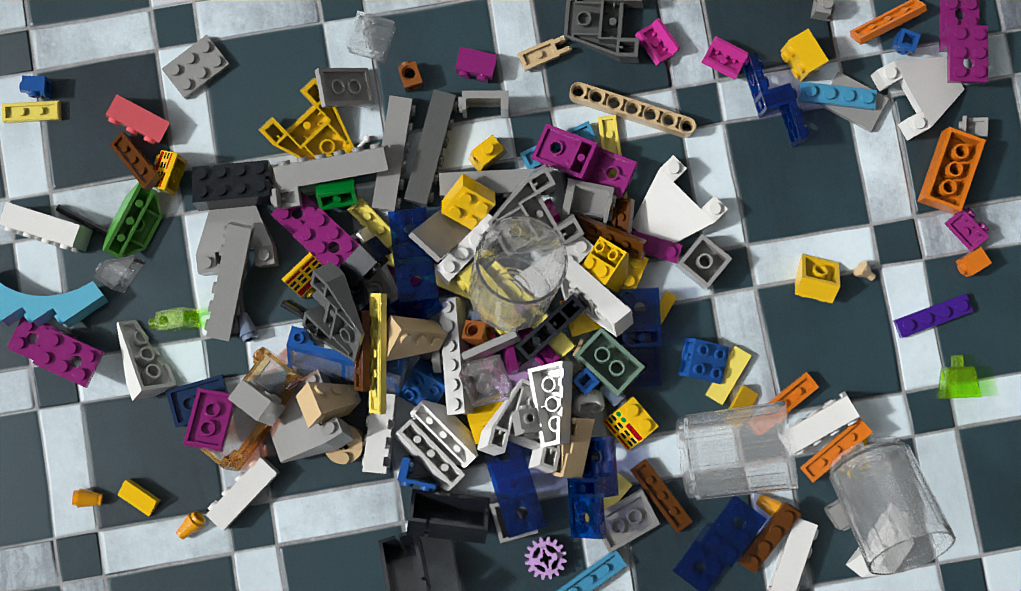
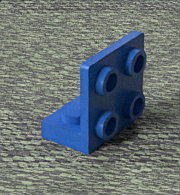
M685 338L677 375L722 384L729 347L696 338Z
M420 357L412 368L399 397L415 406L422 400L438 404L445 391L444 370L441 369V373H434L432 363Z
M403 456L397 481H402L401 485L413 487L415 484L421 486V490L429 492L438 487L437 482L409 476L414 471L415 462L412 461V456Z

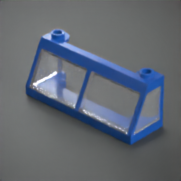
M295 326L291 327L286 344L288 365L312 372L318 369L327 376L354 383V361L337 351L316 346V342L309 338L307 330ZM405 357L386 361V392L400 395L410 358Z

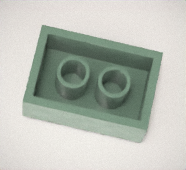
M602 327L574 355L575 359L583 367H587L617 398L645 369V366Z

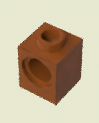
M405 61L401 63V66H398L406 93L424 87L416 61ZM408 72L415 73V76L411 79L405 77Z
M466 320L461 338L470 345H481L492 340L495 328L486 321Z

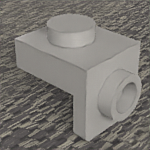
M965 115L963 116V121H959V130L979 138H988L989 118H968Z
M300 187L280 190L277 188L272 189L270 199L274 208L284 210L303 206Z
M441 350L421 354L425 360L432 359L434 373H441V365L443 364Z

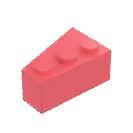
M117 94L106 113L109 122L117 126L121 124L127 127L126 131L134 135L139 133L145 136L144 140L153 145L155 142L160 143L170 125V122Z

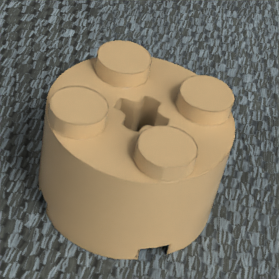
M348 425L354 439L347 443L348 448L341 447L337 450L326 452L328 458L333 462L348 464L357 460L365 450L364 435L356 426Z

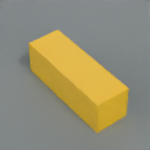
M666 291L648 323L657 329L660 328L677 297Z

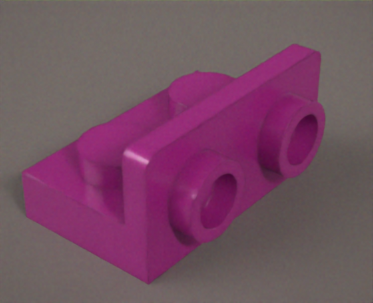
M963 207L961 212L954 214L944 224L971 252L989 238L988 231L990 229L983 222L979 223L974 218L976 214L969 207L967 209Z

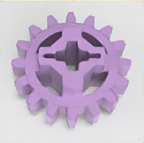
M547 536L545 541H543L542 537H539V542L532 540L534 546H527L530 553H525V557L529 558V560L525 561V565H531L528 571L534 570V577L541 574L542 580H544L545 575L552 579L553 573L559 576L558 569L564 570L561 564L567 562L565 558H562V556L566 555V551H561L563 545L559 544L557 546V539L551 542L549 536ZM546 545L552 546L556 551H550L546 548ZM539 547V553L536 556L532 557L534 551ZM543 549L547 556H551L548 558V566L543 559L540 560V558H543ZM558 559L557 565L552 569V563ZM535 565L543 566L545 571L538 569Z

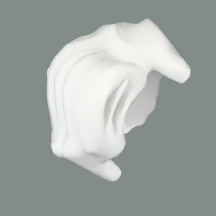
M592 389L586 395L583 392L577 395L571 406V415L576 418L595 419V416L601 413L605 407L602 392Z

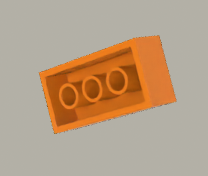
M952 127L943 130L917 202L952 215L961 212L986 140Z

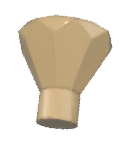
M865 260L860 262L854 270V275L857 277H866L870 281L876 277L871 272L868 261Z

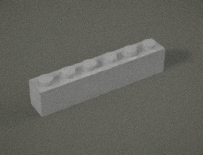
M389 96L382 146L388 145L393 168L377 172L372 208L375 211L396 213L397 209L401 207L402 198L399 197L400 190L404 189L405 179H402V174L407 170L405 155L410 151L408 136L412 135L413 132L411 117L415 116L416 105H414L411 98Z
M381 143L371 144L368 149H363V146L351 148L352 152L347 153L344 150L334 151L333 155L327 156L326 153L317 154L314 159L309 160L308 156L297 158V162L290 163V160L280 161L278 166L273 167L277 188L280 190L389 170L393 167L388 145L382 146Z
M537 168L439 173L440 197L443 199L461 175L465 174L493 190L495 196L507 199L526 175ZM547 168L554 179V168ZM555 185L539 193L540 196H551L555 192Z
M230 222L228 226L225 225L223 237H225V242L219 250V256H222L221 262L217 264L215 271L218 278L217 282H214L212 286L214 298L209 303L208 312H211L210 318L206 320L204 330L207 331L206 337L230 341L233 338L254 226Z
M459 297L438 299L440 326L448 334L442 344L447 415L474 414L471 366L463 360L461 355L469 350V343L461 338L462 329L467 320L465 299Z

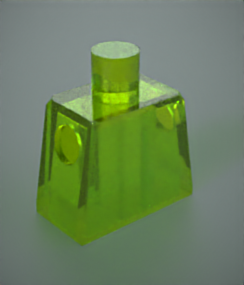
M178 307L155 312V317L149 318L150 329H157L163 332L200 328L198 310L195 308Z
M963 355L951 356V367L941 368L938 399L981 397L975 367H964Z

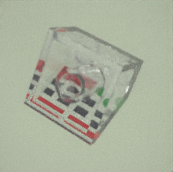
M134 256L105 260L96 267V273L93 276L110 289L125 293L147 262Z

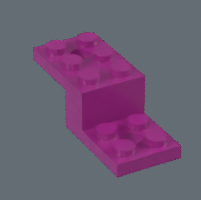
M939 0V52H947V83H988V26L979 25V0ZM955 11H961L963 19H958L955 16ZM964 59H968L971 61V68H966L964 66Z
M547 123L531 157L536 162L568 174L572 179L614 187L613 195L624 198L638 166V162L607 151L594 141ZM555 144L561 145V150L558 153L552 152V147ZM611 169H616L618 171V174L615 178L608 177V173Z
M302 191L303 206L284 210L276 208L271 213L323 265L333 262L339 268L360 246ZM297 209L303 211V215L299 219H295L293 216L294 211ZM333 243L339 244V250L336 253H331L329 250L330 245Z
M24 316L20 319L7 346V349L33 360L32 364L85 388H88L104 354L103 351L77 340L78 337L48 323L40 327L34 322L30 324ZM33 333L38 336L35 344H32L29 340ZM76 356H79L82 360L79 367L73 365V359Z

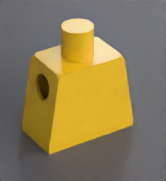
M491 135L471 151L468 160L477 171H485L507 154L508 151L497 137Z

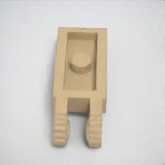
M563 35L519 52L518 57L524 71H529L570 53L573 50L571 46H566L560 50L556 48V45L563 44L568 39Z

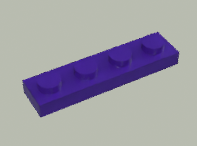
M963 294L895 319L893 322L899 337L903 338L971 313L973 309L967 294Z

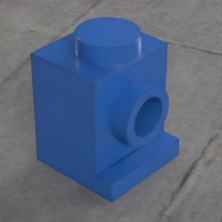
M902 28L896 34L891 49L896 50L901 55L914 53L921 34Z
M22 75L19 89L21 93H26L31 98H40L41 95L46 99H51L52 81L46 76Z
M582 367L572 376V384L579 392H583L584 395L588 394L600 382L587 367Z

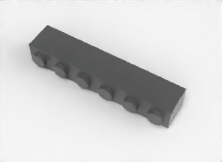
M435 89L433 91L404 200L408 203L428 207V204L433 202L435 192H432L434 185L438 184V167L443 165L444 156L442 152L444 148L447 149L448 130L452 131L454 124L452 115L453 112L456 113L458 110V101L454 94Z

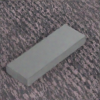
M513 330L469 349L461 355L463 360L470 364L522 340L520 335Z

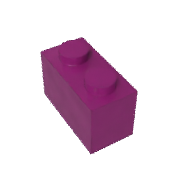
M460 47L455 67L456 74L466 79L474 77L483 83L493 82L498 60L497 55Z

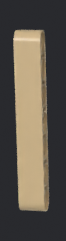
M581 82L574 83L570 88L569 97L572 102L604 113L616 115L617 117L682 138L690 137L696 129V123L692 118ZM580 89L583 95L575 96L573 91ZM593 95H598L601 98V101L594 102L591 99V97ZM616 101L619 107L612 108L609 102ZM631 106L635 107L637 113L631 114L628 112L627 108ZM651 112L654 114L655 119L649 120L645 114ZM669 118L672 120L673 125L668 126L663 120ZM682 124H688L691 131H684Z

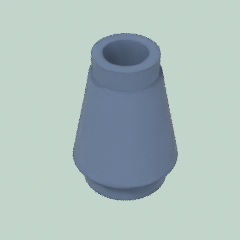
M248 313L239 314L237 321L240 339L244 343L256 340L258 338V330Z

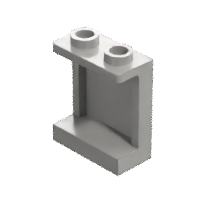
M508 90L462 91V97H458L459 113H463V118H467L468 107H501V118H509Z
M568 179L560 220L565 219L569 214H581L589 218L602 220L604 224L607 221L611 222L613 210H610V207H614L616 202V196L613 195L614 187Z

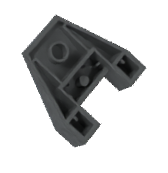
M566 0L564 37L620 63H640L639 38H623L625 8H644V0Z
M330 262L313 270L310 283L327 300L326 310L321 305L305 311L302 326L314 338L355 362L359 357L364 330L345 274L333 262Z

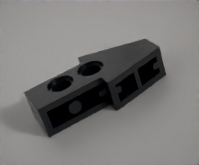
M574 292L516 347L530 360L588 306Z

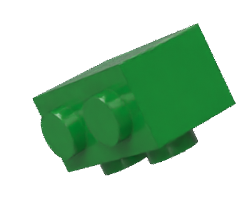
M354 176L316 183V198L319 208L327 210L358 204Z

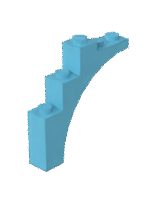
M93 281L79 289L52 296H33L19 293L0 283V323L4 322L10 326L24 316L30 324L34 322L40 327L55 317L61 325L65 324L70 328L109 301Z

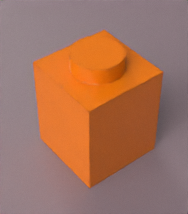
M982 247L974 249L955 261L957 269L965 277L976 274L992 263Z

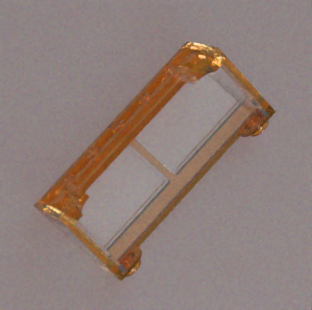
M262 346L261 349L254 353V365L243 380L249 382L251 379L257 384H262L268 389L267 392L281 398V404L285 406L295 390L293 388L289 390L286 388L295 379L301 380L305 375L271 350ZM235 405L224 451L200 450L223 469L239 472L269 433L272 426L256 421Z

